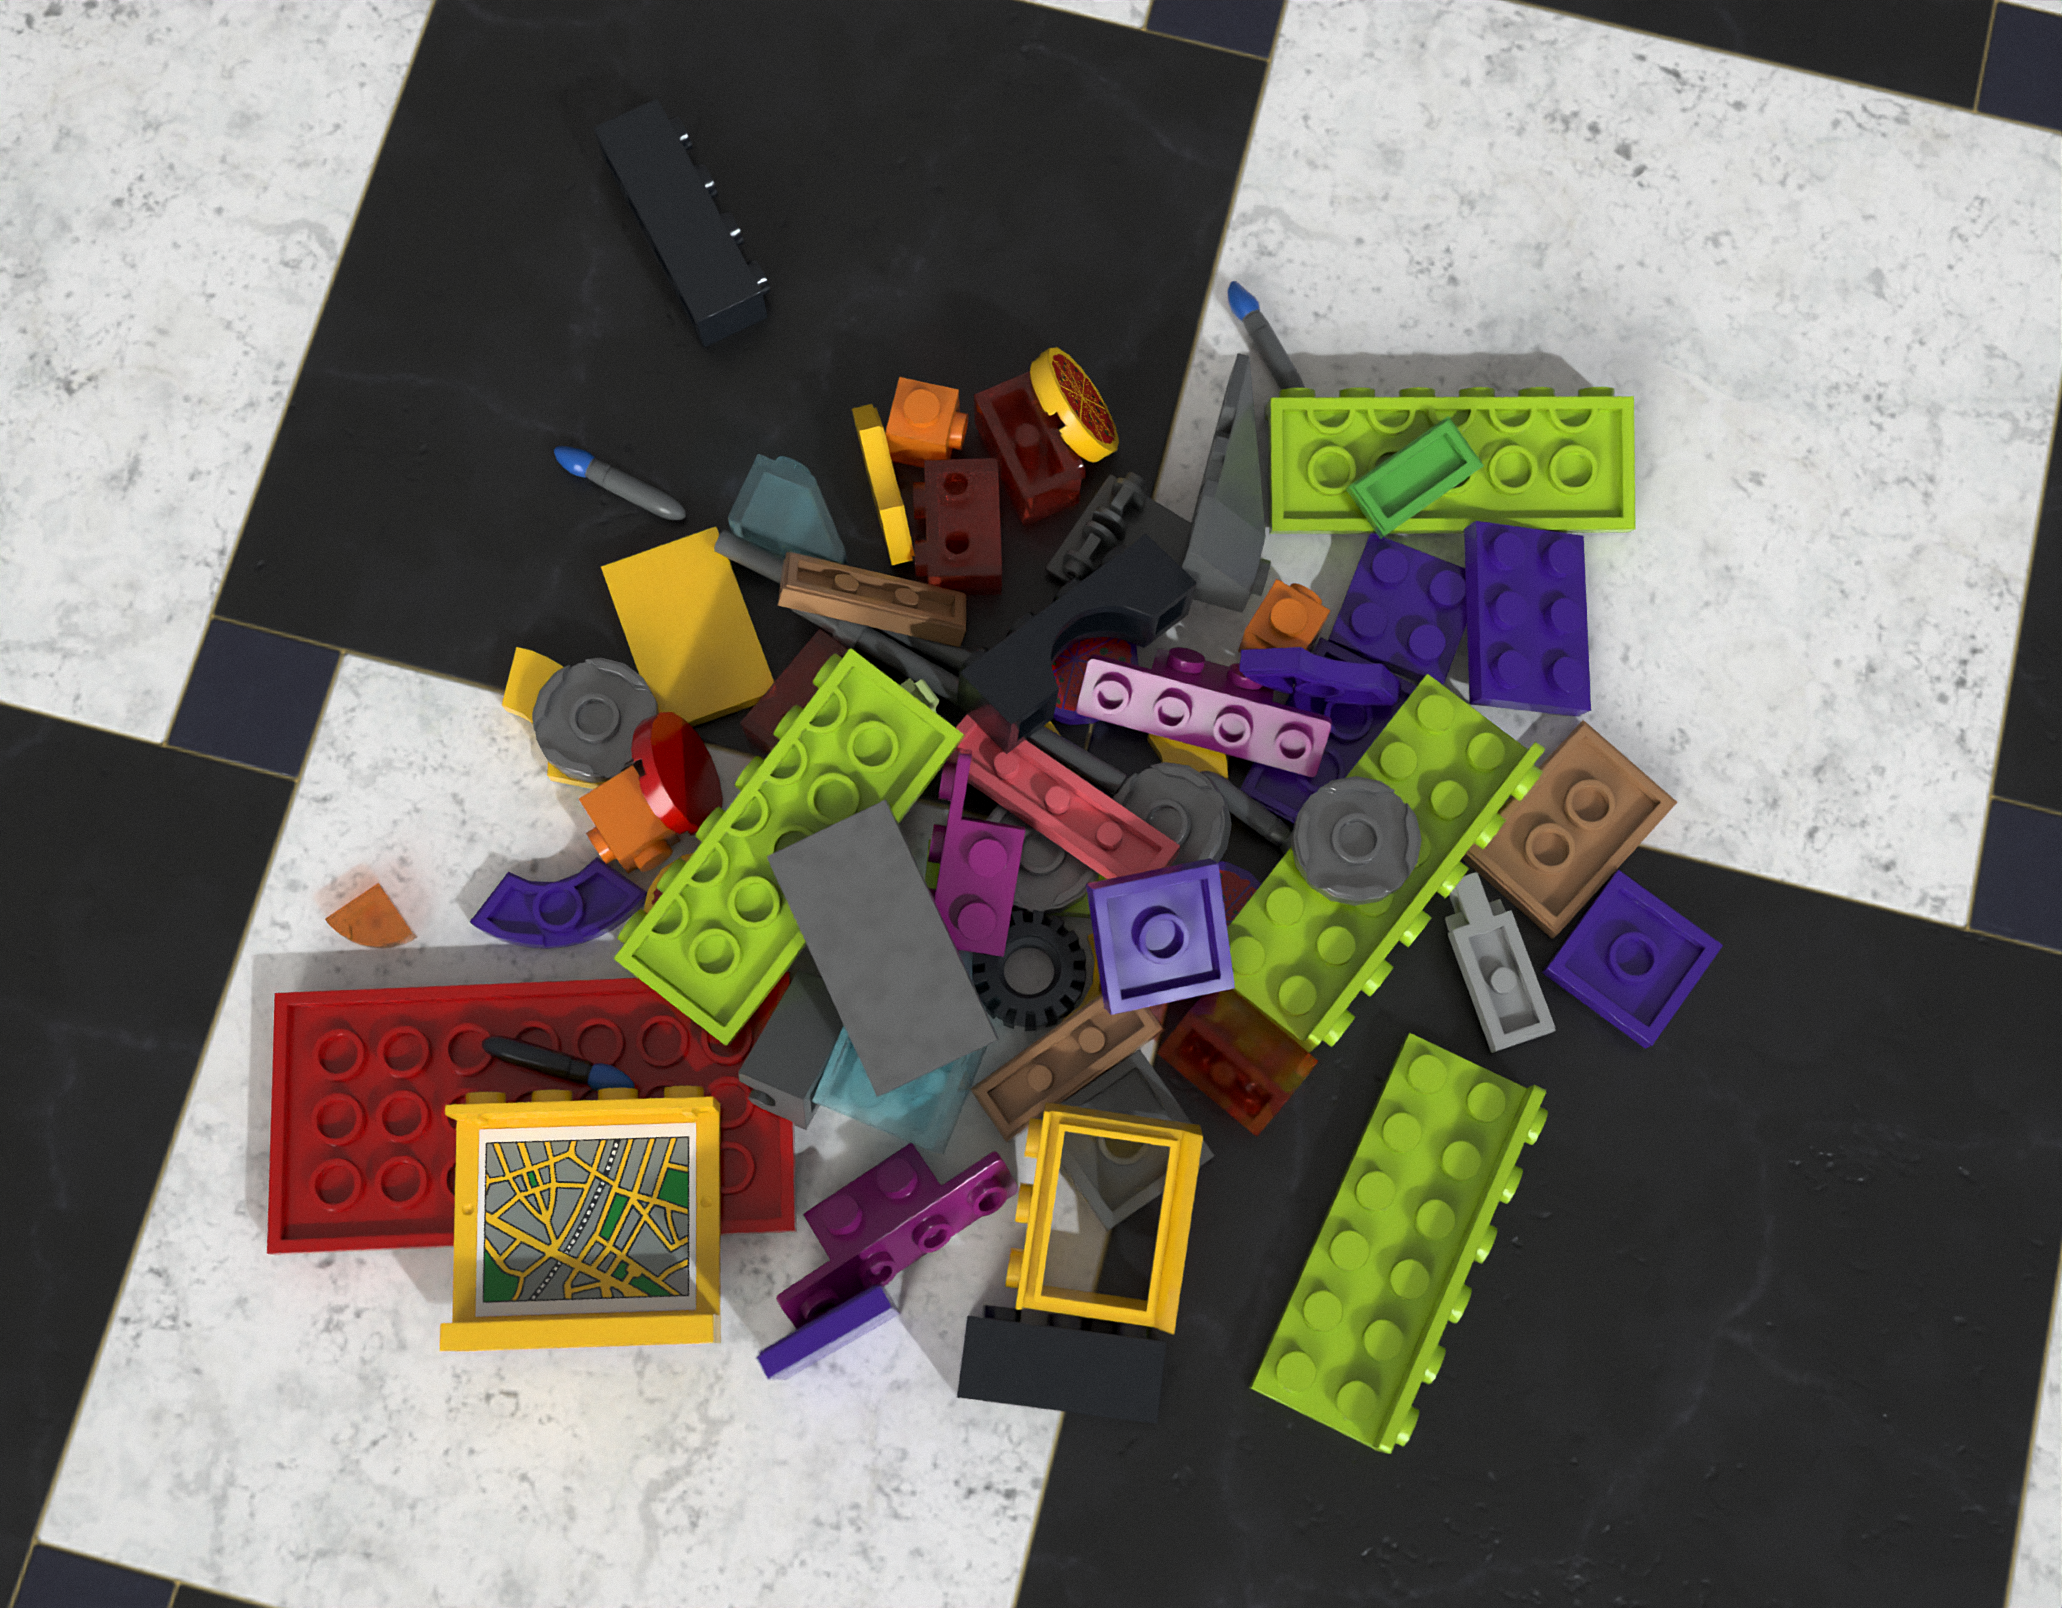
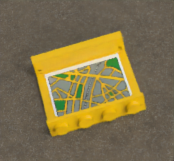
M703 1087L664 1088V1098L638 1099V1089L606 1088L598 1090V1100L572 1101V1091L539 1090L532 1092V1102L506 1103L505 1093L473 1092L466 1094V1104L445 1105V1115L457 1120L452 1323H440L439 1351L465 1352L721 1343L720 1103L714 1097H704Z

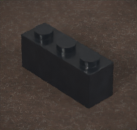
M992 1305L982 1306L981 1317L967 1316L957 1398L1157 1424L1166 1341L1151 1340L1153 1327L1113 1322L1112 1334L1086 1331L1087 1318L1048 1313L1046 1326L1020 1323L1022 1310Z

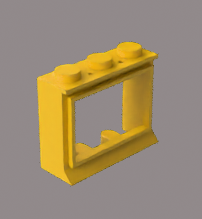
M1045 1102L1043 1119L1030 1118L1024 1157L1037 1159L1033 1184L1020 1182L1015 1222L1027 1224L1024 1249L1011 1247L1005 1287L1018 1289L1015 1309L1029 1308L1149 1326L1174 1334L1203 1142V1133L1200 1125ZM1065 1131L1170 1147L1147 1301L1043 1285Z

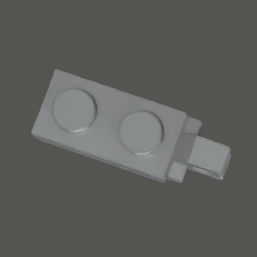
M1477 872L1465 875L1449 894L1455 914L1445 918L1449 930L1447 934L1491 1053L1556 1031L1512 911L1506 912L1500 899L1488 902Z

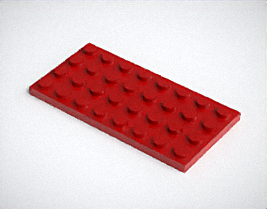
M790 972L784 973L733 1042L728 1046H725L639 978L275 993L267 1254L292 1255L454 1247L457 1120L445 1115V1105L466 1104V1094L473 1092L505 1093L506 1103L532 1102V1092L539 1090L572 1091V1101L598 1100V1091L593 1090L588 1084L583 1085L569 1082V1080L566 1081L525 1069L492 1057L482 1048V1041L487 1037L499 1035L575 1056V1058L579 1057L593 1064L603 1063L612 1065L628 1075L635 1083L634 1089H638V1099L664 1098V1088L703 1087L704 1097H714L720 1103L721 1236L797 1232L795 1123L766 1111L748 1100V1096L753 1088L740 1082L738 1074L792 981Z

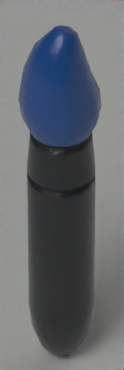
M490 1036L482 1041V1048L485 1052L500 1061L562 1080H569V1082L583 1085L588 1084L595 1091L606 1088H635V1083L630 1077L612 1065L603 1063L593 1064L582 1058H575L573 1055L512 1037Z

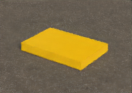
M717 526L601 567L639 675L644 678L657 701L659 713L673 712L685 719L691 727L779 696L730 561L727 557L714 551L716 541L720 535Z

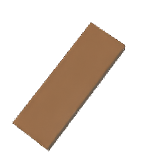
M786 552L781 570L778 606L956 647L961 646L966 632V594L963 592L793 552Z
M1100 994L970 1090L1004 1140L1011 1142L1028 1130L1030 1118L1039 1119L1044 1115L1045 1102L1061 1104L1165 1031V1029L1149 1007L1110 1015L1104 1009L1103 997Z

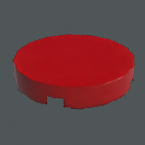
M660 712L642 720L634 730L631 746L634 762L642 759L646 775L638 778L642 794L654 814L667 828L678 834L688 831L689 836L696 835L706 818L717 807L722 808L723 804L720 779L712 757L699 734L685 719L675 713Z

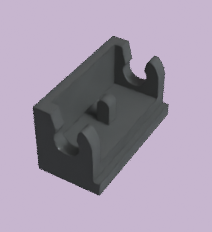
M802 970L797 971L738 1072L739 1081L753 1088L748 1096V1100L766 1111L794 1122L795 1126L805 1130L810 1125L853 1047L852 1041L823 979Z

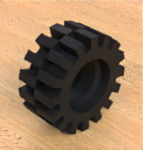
M1021 910L1011 913L1004 957L973 952L972 982L986 1008V1012L993 1019L995 1017L1003 1021L1004 1026L1014 1029V1026L1025 1027V1031H1036V1027L1046 1025V1028L1057 1024L1058 1019L1063 1016L1067 1017L1073 1011L1074 1005L1080 1000L1084 989L1087 959L1084 949H1081L1079 945V937L1073 929L1069 932L1064 927L1063 920L1056 916L1053 920L1046 918L1043 911L1033 910V915H1023ZM1027 947L1039 949L1052 961L1054 976L1049 986L1043 991L1036 994H1022L1014 990L1007 983L1004 976L1005 963L1009 956L1019 949Z

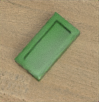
M1447 416L1355 481L1346 491L1382 539L1484 465L1450 417Z

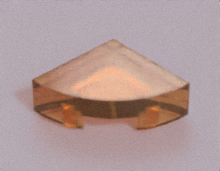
M377 883L325 918L327 923L340 935L355 944L368 948L385 949L397 947L417 938L405 917L380 883Z

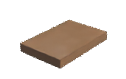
M1584 720L1580 722L1539 767L1543 773L1524 798L1519 802L1512 796L1497 812L1506 821L1489 844L1482 850L1473 843L1462 857L1467 864L1551 939L1560 933L1678 803Z

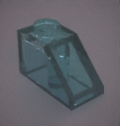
M758 454L728 516L732 533L782 558H785L786 552H793L848 565L846 551L816 479L813 475H810L809 469L800 462L788 457L778 456L775 461Z

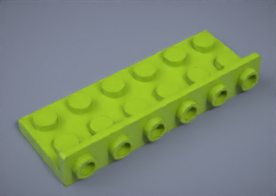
M1362 387L1342 389L1339 391V397H1315L1314 389L1288 388L1280 390L1279 398H1270L1265 406V420H1268L1269 534H1370L1371 532L1377 534L1346 489L1447 416L1453 421L1484 466L1389 534L1464 533V528L1475 521L1561 533H1629L1636 529L1634 396H1615V389L1611 387L1579 389L1577 397H1555V389L1550 387L1518 390V397H1495V389L1489 387L1464 388L1458 391V397H1435V389L1427 387L1399 390V397H1375V389Z
M851 648L843 658L835 653L825 662L812 683L819 688L804 709L796 704L787 712L773 733L780 741L765 760L757 755L749 762L734 784L741 792L729 808L724 811L721 807H717L706 818L695 835L702 842L687 862L682 858H678L667 869L656 886L663 893L648 913L643 909H639L625 924L617 937L624 945L613 959L725 1046L733 1042L807 945L767 856L884 800L888 801L899 824L965 738V735Z
M1427 674L1346 776V778L1358 776L1381 781L1395 790L1394 794L1399 796L1405 804L1408 803L1417 817L1421 835L1417 865L1401 888L1383 900L1353 906L1330 901L1311 888L1295 865L1291 846L1227 928L1235 988L1229 989V991L1309 1053L1322 1040L1332 1047L1355 1018L1346 1009L1360 990L1371 997L1394 966L1384 959L1396 943L1400 941L1409 947L1432 918L1423 911L1436 891L1444 898H1447L1467 873L1469 868L1460 860L1472 844H1476L1483 850L1503 826L1506 819L1497 812L1511 795L1520 802L1542 775L1543 771L1534 764L1545 751V748L1535 741L1527 749Z
M1411 1033L1405 1036L1249 1388L1379 1452L1390 1454L1395 1443L1405 1446L1418 1420L1419 1409L1411 1405L1421 1382L1430 1385L1442 1365L1446 1348L1438 1345L1445 1326L1448 1321L1456 1324L1460 1320L1470 1299L1472 1288L1465 1285L1464 1282L1472 1263L1476 1261L1482 1264L1495 1241L1498 1228L1490 1225L1497 1205L1499 1201L1505 1204L1509 1203L1521 1180L1523 1169L1516 1166L1515 1163L1524 1142L1533 1145L1546 1122L1548 1110L1540 1107L1546 1093L1545 1089L1537 1085L1525 1088Z

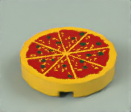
M1058 347L1049 348L1041 353L1032 362L1030 367L1032 385L1043 410L1048 412L1049 416L1057 413L1066 425L1059 430L1064 441L1079 456L1093 463L1117 451L1119 439L1114 421L1101 395L1083 369Z

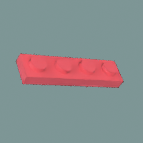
M968 714L957 725L956 729L963 733L965 738L947 761L957 763L960 748L972 750L968 783L1106 879L1169 867L1177 858L1180 850L1179 844L1027 740H1024L1006 754Z

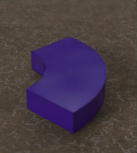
M1302 647L1241 650L1239 671L1248 679L1267 688L1291 694L1293 693V684H1295V690L1298 693L1312 697H1321L1324 701L1375 706H1391L1400 703L1401 682L1383 664L1332 660L1314 655Z
M598 857L578 874L556 882L529 881L508 872L471 919L470 923L489 936L517 946L540 949L569 947L599 938L620 926L643 906L646 901L647 892L608 864L606 865Z

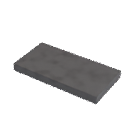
M888 801L879 802L767 856L877 1097L999 1040Z

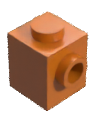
M899 377L885 432L891 461L947 473L952 449H962L969 415L960 412L959 389Z
M1276 579L1247 625L1238 652L1241 653V650L1290 647H1302L1310 651L1321 634L1331 610L1324 607L1320 597L1307 587L1296 583L1288 586Z
M633 765L579 798V801L596 825V827L586 832L589 840L606 865L617 858L627 874L637 868L641 872H646L659 866L672 855L673 850L671 847L681 841L678 834L667 828L652 811L642 794L638 779L640 775Z

